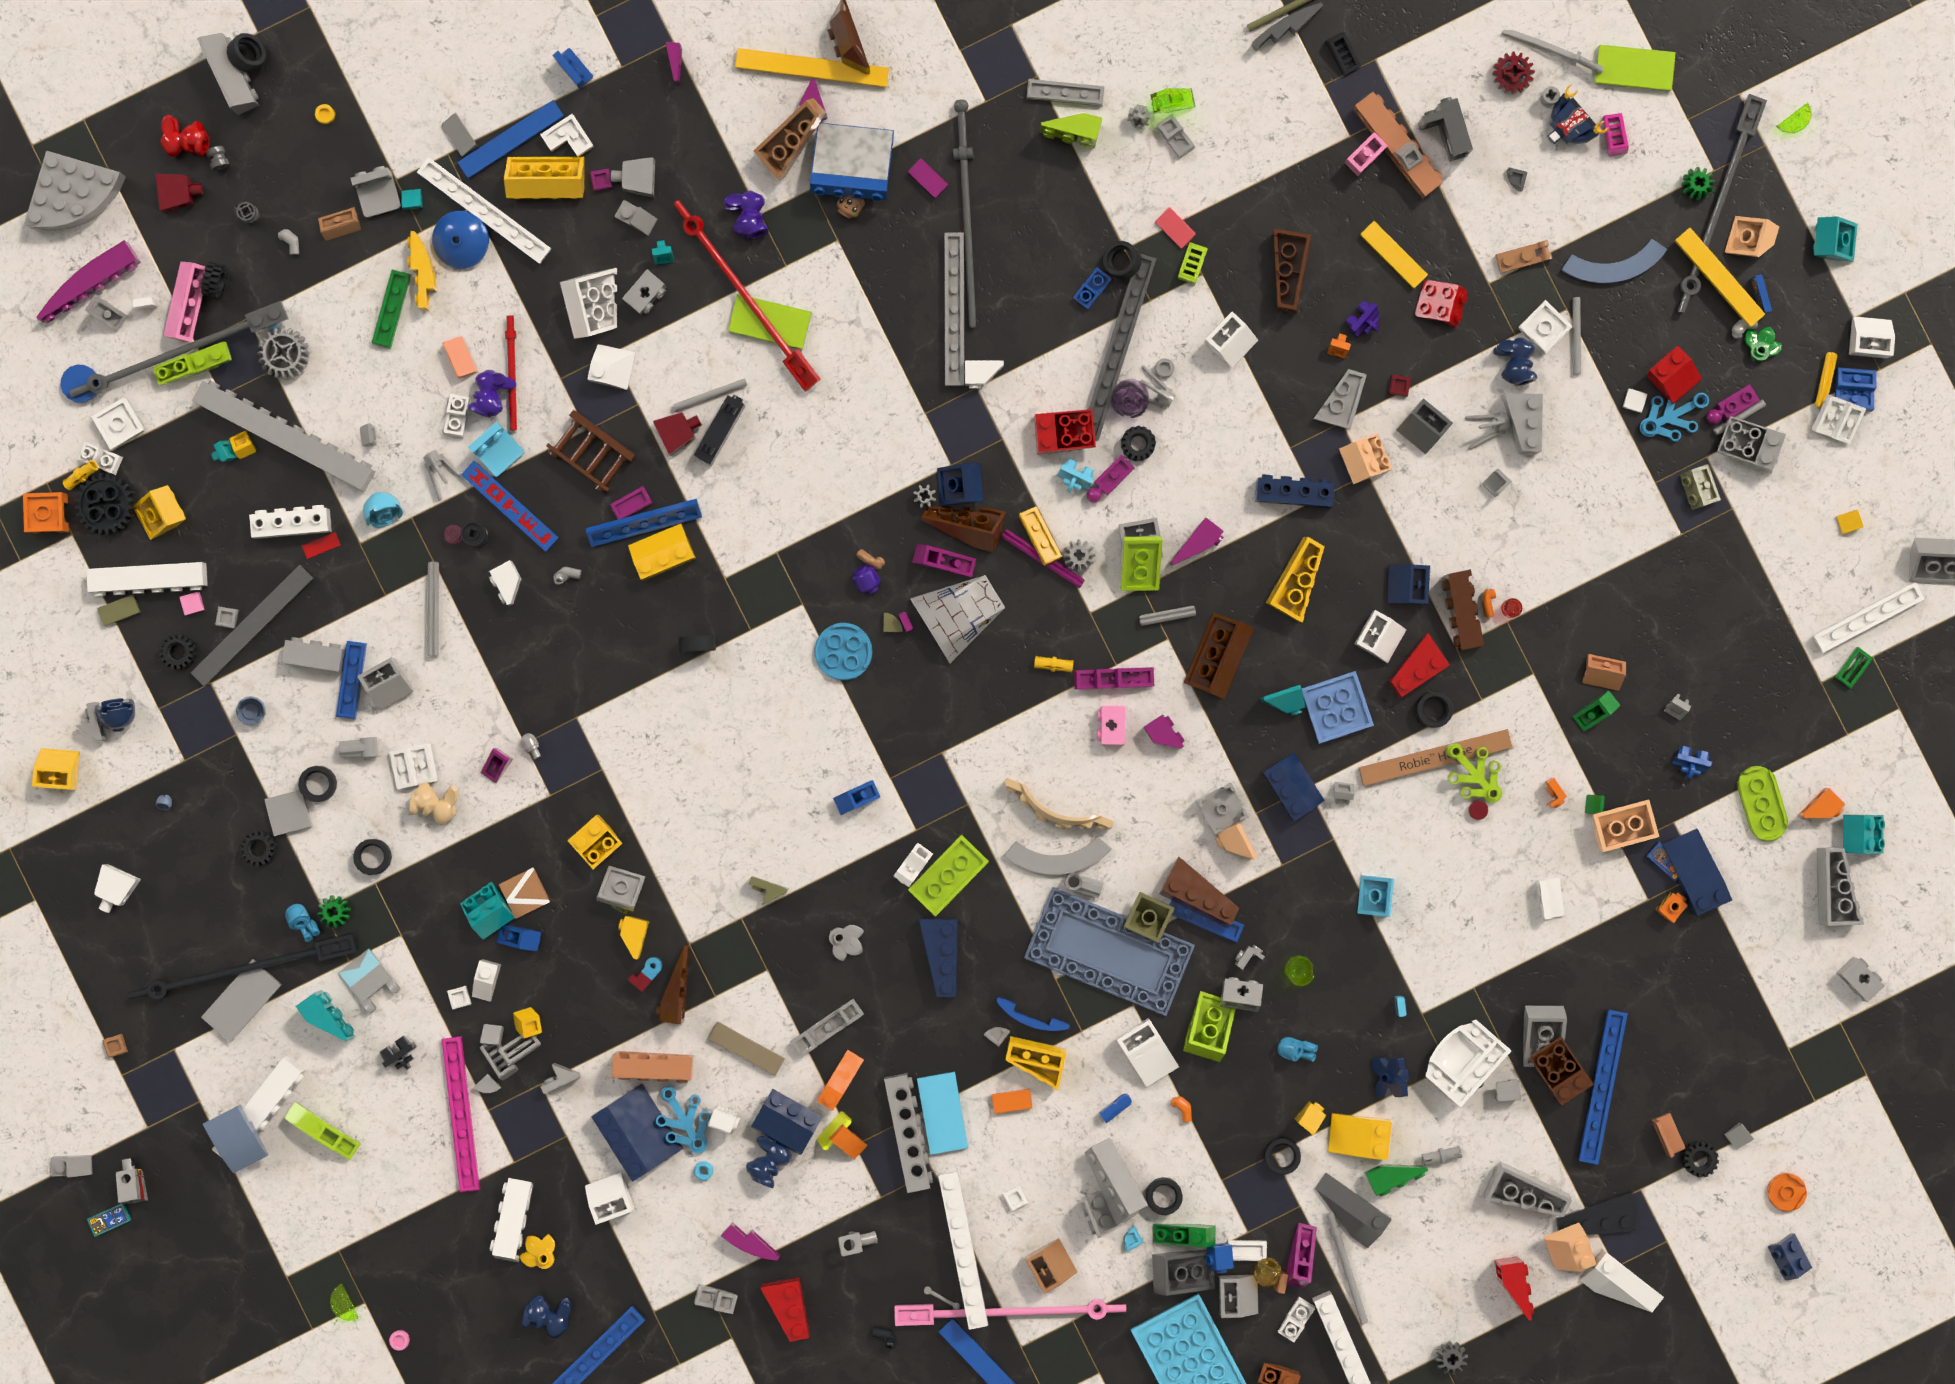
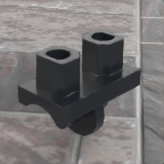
M402 1036L395 1041L400 1049L399 1052L395 1054L390 1046L380 1051L384 1060L382 1064L385 1068L399 1059L400 1062L395 1067L397 1069L404 1067L408 1070L411 1068L409 1062L414 1058L411 1054L406 1058L404 1055L417 1046L414 1042L411 1043L405 1036Z

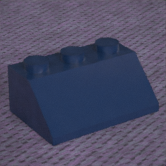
M1294 752L1261 772L1292 821H1296L1325 801Z
M772 1088L751 1128L802 1155L823 1117Z

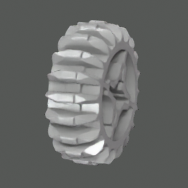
M281 327L280 332L275 328L273 329L274 335L267 332L269 338L262 337V341L265 344L258 345L259 348L263 349V351L257 352L259 356H263L259 359V363H265L262 368L264 370L269 369L268 374L272 375L274 373L275 378H279L281 375L283 379H287V374L294 378V371L297 374H301L299 367L306 368L303 361L309 362L305 355H309L310 351L304 350L309 347V344L303 343L306 338L303 336L299 337L300 332L296 331L293 334L292 328H289L287 333L285 327ZM289 338L294 342L282 345L278 340ZM273 345L275 353L271 356L272 359H270V350ZM298 347V356L296 361H294L292 355ZM280 348L287 351L285 352L287 353V358L283 357L282 355L280 356V354H282V350ZM285 361L290 366L286 368H277L274 366V364Z

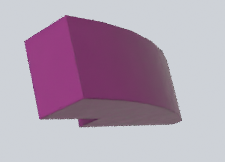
M732 1222L721 1235L733 1246L753 1256L776 1261L780 1257V1254L753 1229L748 1234H745Z

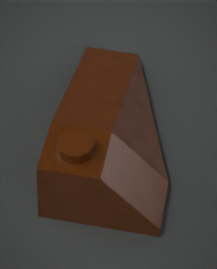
M684 945L662 998L661 1005H657V1016L660 1017L661 1022L682 1024L685 1020L690 945Z

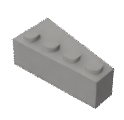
M1817 848L1819 925H1864L1859 911V902L1856 900L1854 883L1851 881L1849 874L1850 868L1844 848Z
M1110 1137L1090 1147L1085 1152L1086 1159L1092 1168L1116 1225L1134 1217L1148 1206Z
M1501 1161L1483 1194L1485 1201L1499 1202L1504 1205H1513L1560 1217L1565 1216L1572 1202L1570 1194Z

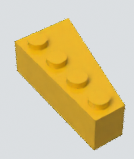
M1309 537L1302 538L1267 599L1266 604L1291 619L1303 623L1311 589L1315 582V575L1323 554V545Z

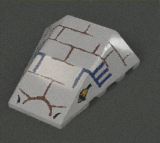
M986 575L910 598L950 664L1005 609Z

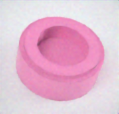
M403 1330L395 1331L389 1339L390 1346L398 1351L405 1349L410 1342L409 1335Z

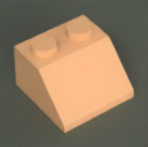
M1580 1223L1543 1237L1555 1269L1580 1272L1597 1265L1587 1235Z

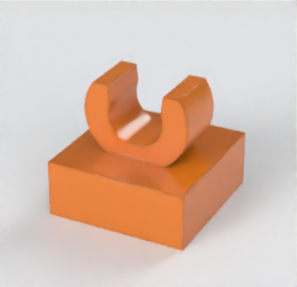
M1339 333L1337 339L1332 338L1327 354L1345 359L1351 345L1345 342L1347 336Z

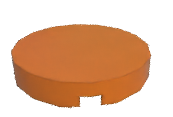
M1781 1173L1770 1181L1767 1188V1196L1775 1208L1782 1211H1792L1799 1209L1804 1204L1807 1191L1804 1181L1799 1176L1792 1173Z

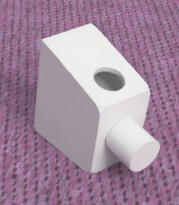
M109 864L102 865L95 889V895L103 899L99 909L110 913L113 904L118 906L124 905L141 879Z

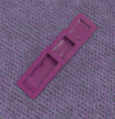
M1154 667L1075 670V690L1155 686Z

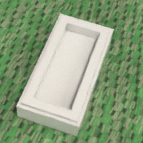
M1228 1240V1244L1232 1245L1233 1261H1267V1241Z

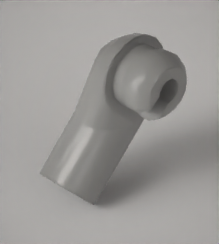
M563 567L554 574L553 581L555 584L561 585L570 577L580 579L582 570Z

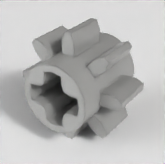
M1137 104L1134 108L1130 107L1127 121H1131L1132 127L1142 129L1144 125L1149 126L1152 112H1148L1147 106Z
M919 485L920 491L913 492L918 496L914 502L919 501L921 503L920 508L924 504H927L930 508L931 500L936 501L932 497L936 491H930L929 485L926 488H922ZM928 492L930 499L922 501L920 494Z

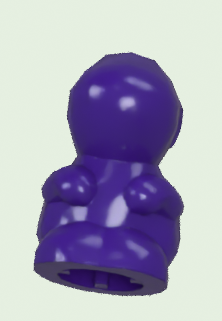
M750 190L743 194H731L725 198L726 210L742 211L733 226L734 233L748 239H756L768 234V227L762 223L763 215L759 212L765 205V199L761 194Z
M486 370L478 374L475 378V383L480 391H476L473 394L476 401L469 404L468 409L488 418L498 415L503 410L501 399L497 394L498 389L509 390L516 388V382L502 373H497L493 370Z

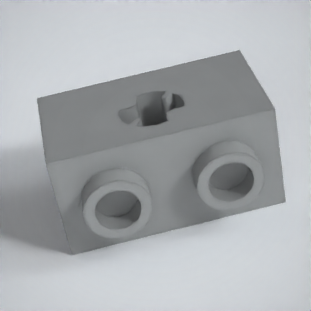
M647 269L622 299L642 316L653 308L654 305L652 303L656 298L660 299L665 294L666 290L664 289L666 285ZM645 290L647 292L649 290L650 296L643 298L642 291Z
M1852 957L1836 973L1862 1001L1869 1002L1884 987L1881 983L1882 978L1867 968L1869 965L1865 960ZM1860 974L1865 976L1862 977L1864 978L1863 982L1859 981L1861 979L1859 978Z
M1234 977L1225 979L1222 985L1220 1006L1258 1012L1261 1007L1263 984H1258L1257 981L1253 980L1247 982L1239 981L1238 978Z

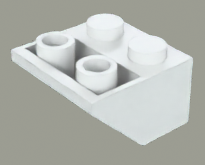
M1231 312L1206 338L1204 343L1233 368L1255 345L1258 339L1248 326L1236 314Z
M1852 317L1849 355L1886 359L1894 355L1895 334L1891 320Z
M1374 610L1354 645L1388 663L1406 629L1391 618Z
M622 1172L585 1185L589 1208L596 1225L634 1210V1205Z

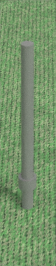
M1329 1212L1326 1214L1330 1225L1329 1231L1331 1237H1334L1360 1323L1366 1324L1368 1319L1341 1237L1342 1231L1337 1224L1334 1212Z

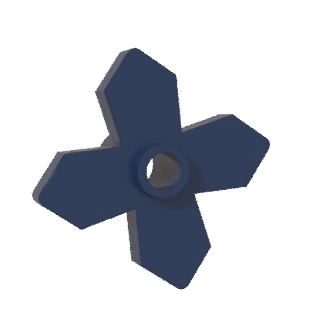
M1386 1058L1372 1059L1373 1071L1380 1077L1375 1085L1376 1096L1387 1097L1390 1096L1391 1092L1394 1097L1408 1096L1406 1082L1409 1080V1072L1405 1068L1404 1058H1391L1389 1063Z

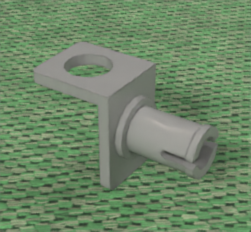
M851 1231L849 1235L838 1237L841 1256L863 1252L862 1246L876 1244L877 1235L875 1231L861 1235L858 1232ZM848 1239L851 1242L852 1250L850 1251L844 1248V1242Z

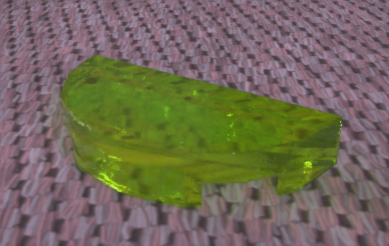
M1807 102L1776 127L1782 132L1798 133L1805 129L1812 117L1809 103Z
M341 1283L331 1294L330 1305L332 1311L343 1320L351 1321L358 1319V1314Z

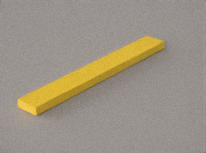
M742 48L737 49L735 68L884 88H887L889 75L888 67L869 65L870 74L866 75L843 64L842 61Z

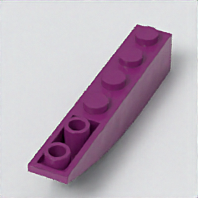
M123 240L88 262L55 292L36 318L43 323H49L60 312L65 313L72 309L73 304L87 300L89 294L103 290L105 288L104 285L110 281L115 282L121 278L123 273L135 270L141 261L131 245Z

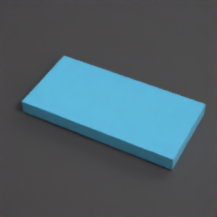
M955 1071L917 1078L930 1155L968 1148Z

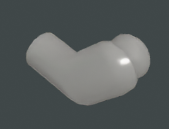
M288 229L280 231L278 238L289 244L290 255H299L298 237Z
M1743 319L1739 320L1732 327V337L1739 339L1746 329H1757L1758 321L1749 327Z

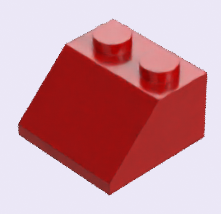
M1679 346L1653 366L1647 375V378L1672 404L1677 402L1702 380L1692 359Z

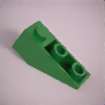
M1380 1164L1364 1173L1376 1196H1384L1390 1193V1189L1396 1186L1401 1188L1407 1185V1181L1412 1178L1417 1180L1424 1177L1428 1169L1425 1166Z
M1153 1224V1243L1207 1248L1216 1245V1225Z

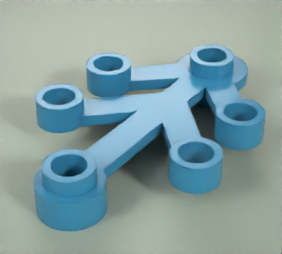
M1698 393L1691 402L1674 411L1675 403L1672 404L1668 400L1663 416L1658 419L1656 418L1659 407L1663 405V398L1660 396L1653 397L1651 399L1652 407L1649 417L1640 423V432L1646 437L1659 434L1668 437L1672 442L1680 440V431H1671L1660 426L1669 423L1684 428L1689 433L1697 431L1698 424L1695 421L1689 422L1677 417L1694 408L1702 409L1709 404V397L1705 393ZM1656 398L1660 400L1659 405L1654 404ZM1697 398H1701L1703 400V403L1701 405L1697 403ZM1647 424H1650L1652 426L1651 431H1648L1646 429ZM1689 424H1694L1695 429L1690 430ZM1673 432L1678 434L1677 439L1672 438Z
M671 1086L664 1087L661 1090V1098L670 1103L680 1121L667 1118L665 1115H659L656 1118V1124L660 1127L669 1126L686 1130L689 1137L679 1136L673 1131L666 1134L667 1142L689 1145L690 1150L694 1153H702L708 1146V1141L704 1134L707 1122L711 1118L710 1113L702 1111L699 1114L700 1124L696 1133L692 1125L697 1106L701 1102L700 1097L696 1094L690 1096V1106L686 1117L675 1098V1089ZM667 1090H670L672 1092V1096L670 1098L665 1097V1092ZM692 1097L699 1099L697 1104L691 1102ZM703 1113L708 1114V1119L705 1121L701 1119ZM660 1117L665 1118L666 1121L664 1124L658 1123V1119ZM674 1134L675 1140L670 1141L668 1135ZM696 1140H700L702 1142V1145L700 1147H696L694 1145Z

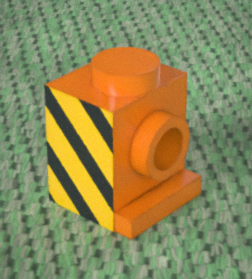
M1669 892L1655 910L1669 922L1675 923L1676 919L1688 905L1685 903L1686 898L1680 893L1674 894ZM1673 903L1677 904V908L1675 910L1672 909Z

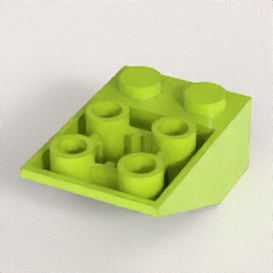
M1081 113L1041 122L1040 133H1043V136L1046 138L1054 139V137L1062 138L1061 141L1072 144L1077 142L1080 143L1081 147L1091 149V146H1096L1102 117Z

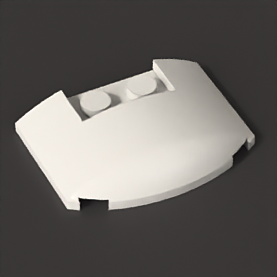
M1474 1020L1470 1024L1457 1027L1439 1043L1429 1060L1425 1077L1461 1108L1503 1062L1511 1050L1481 1023Z

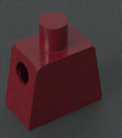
M156 174L159 208L163 213L194 205L193 196L203 194L202 183L192 184L191 178L187 175Z
M683 412L653 421L670 456L693 441L695 435L692 430L702 426L697 415L687 420Z

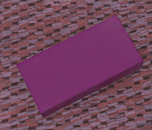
M921 158L908 171V174L934 199L948 187V183Z
M644 486L611 503L610 506L617 519H622L635 514L653 504Z

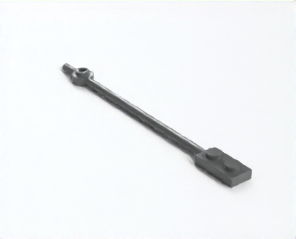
M1751 94L1747 95L1735 131L1741 134L1702 240L1707 247H1709L1747 137L1755 136L1767 100ZM1695 264L1690 276L1684 278L1680 284L1683 297L1677 312L1685 314L1690 297L1698 293L1701 288V283L1698 279L1700 270ZM1687 283L1692 284L1693 288L1691 290L1687 288Z
M278 301L245 314L247 321L110 375L93 374L88 378L87 384L69 390L70 395L75 397L88 391L102 393L107 389L110 382L250 328L251 332L255 333L288 320V315L282 301ZM95 380H98L100 383L98 387L94 385Z

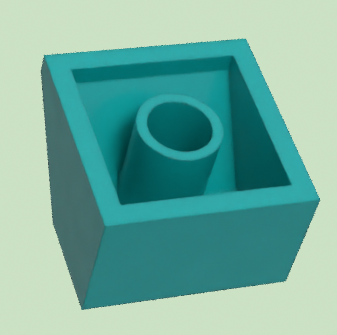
M1839 216L1818 217L1815 226L1814 256L1829 260L1854 262L1858 224Z

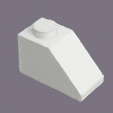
M965 361V386H969V389H981V386H985L1003 368L1004 361Z
M484 959L479 961L473 983L472 997L491 1002L501 964Z

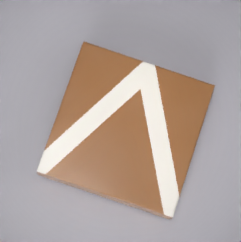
M534 867L499 884L515 919L551 902Z

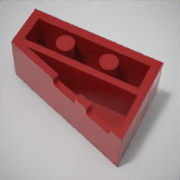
M1427 633L1388 682L1400 698L1448 667L1449 663L1429 633Z
M800 1277L762 1284L761 1290L789 1341L809 1338L810 1330Z

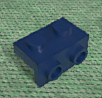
M1795 1233L1789 1234L1780 1242L1768 1246L1784 1280L1798 1279L1812 1269Z

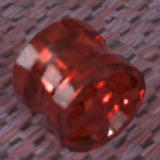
M1515 598L1505 600L1501 606L1503 615L1508 618L1519 616L1523 610L1522 603Z

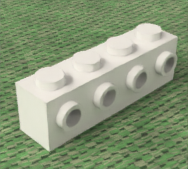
M324 505L312 506V509L305 510V507H294L293 511H286L285 508L274 509V513H267V510L255 511V514L249 515L251 538L254 539L332 532L330 509L324 508Z

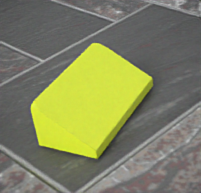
M841 1111L817 1137L818 1143L825 1151L833 1144L829 1137L842 1124L847 1128L851 1124L852 1119Z

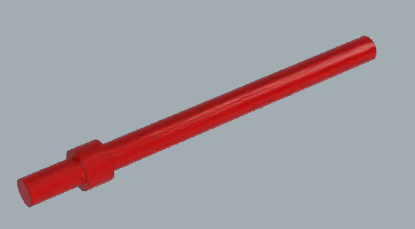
M507 315L505 339H507L508 378L516 382L515 339H517V333L514 330V315ZM516 388L508 390L510 431H517Z

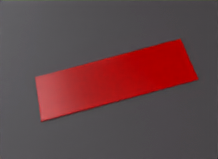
M336 532L302 545V548L308 559L341 544Z

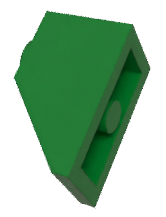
M1608 690L1572 717L1581 729L1586 731L1610 716L1620 704Z

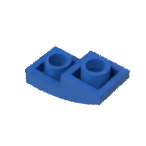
M1096 267L1073 298L1089 309L1113 278L1099 267Z

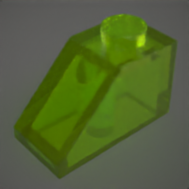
M1165 88L1150 94L1154 113H1170L1195 107L1192 88Z

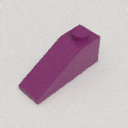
M1205 517L1170 562V565L1174 566L1211 548L1214 544L1218 546L1224 538L1221 535L1224 531Z
M917 544L912 563L972 577L976 558L929 545Z
M1302 1223L1297 1224L1286 1273L1289 1275L1287 1285L1304 1288L1311 1283L1317 1231L1315 1226Z

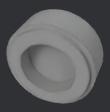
M1167 358L1160 359L1155 365V372L1161 378H1168L1174 372V364Z

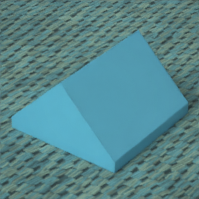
M1361 875L1358 913L1390 917L1394 879Z

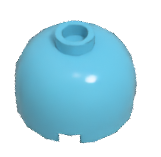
M375 492L366 500L363 506L366 524L368 526L372 524L373 528L391 525L394 523L392 519H395L397 516L400 519L403 514L398 499L390 493Z

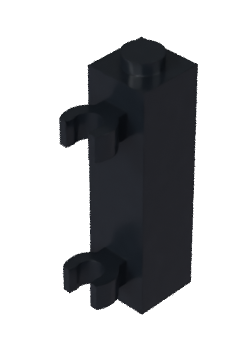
M734 394L732 397L727 395L694 453L695 457L711 466L713 465L746 407L742 403L743 399Z

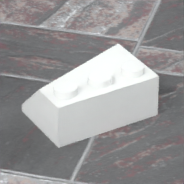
M617 268L560 282L574 339L592 336L617 328V304L615 303V292H617L615 275H617Z

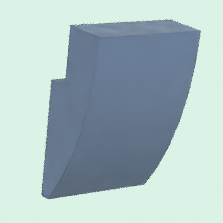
M241 1105L203 1123L211 1141L233 1173L268 1156L252 1121L249 1122Z

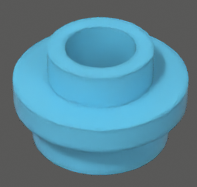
M701 1161L696 1164L694 1174L699 1180H708L713 1174V1167L709 1162ZM702 1167H705L707 1169L706 1174H702L700 1172V1169Z

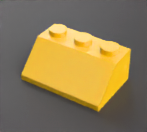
M682 524L628 545L634 565L642 581L696 559Z

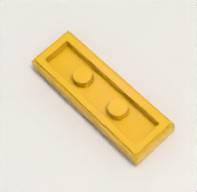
M1037 507L1020 513L1019 518L1043 565L1045 566L1061 559L1062 555Z

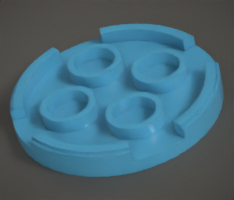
M837 623L826 628L818 637L815 645V658L820 669L829 677L837 680H850L860 676L868 668L872 659V645L867 634L858 626L850 623Z

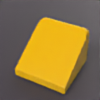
M247 430L229 438L233 451L239 459L256 452Z
M1858 509L1836 516L1842 534L1864 527Z

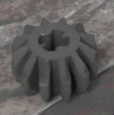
M1448 1341V1347L1441 1344L1440 1346L1443 1350H1436V1353L1440 1356L1435 1357V1361L1440 1362L1437 1367L1439 1369L1444 1368L1443 1372L1445 1374L1450 1370L1452 1375H1455V1369L1462 1372L1463 1370L1460 1366H1467L1464 1359H1467L1468 1355L1463 1354L1466 1349L1464 1347L1459 1348L1460 1344L1458 1342L1452 1345V1342ZM1450 1354H1453L1455 1356V1358L1452 1359V1362H1450L1449 1359H1447L1450 1358Z

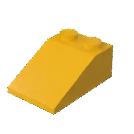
M1332 1113L1328 1152L1388 1160L1392 1121L1382 1118Z

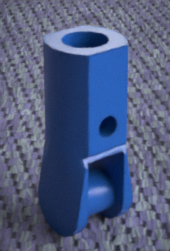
M1122 1094L1114 1102H1111L1102 1109L1099 1114L1108 1123L1121 1111L1129 1107L1132 1100L1128 1094Z

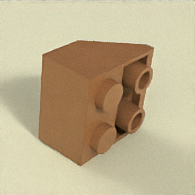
M1059 1238L1025 1256L1026 1262L1044 1294L1060 1286L1077 1273Z

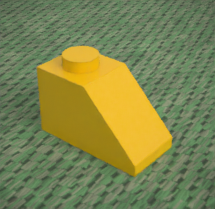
M625 916L624 919L620 920L618 930H621L620 936L634 959L638 960L649 921Z
M1309 1101L1295 1117V1120L1314 1135L1326 1115L1322 1112L1324 1108L1316 1101L1314 1104Z

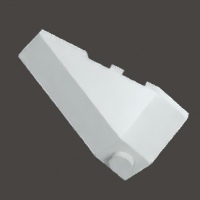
M1603 1249L1595 1258L1597 1265L1588 1268L1579 1279L1596 1293L1649 1312H1653L1664 1298Z

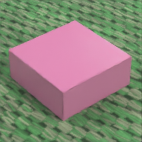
M200 592L180 597L185 616L205 611Z

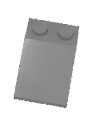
M1525 1006L1523 1021V1067H1534L1529 1057L1561 1036L1565 1041L1567 1016L1564 1006Z

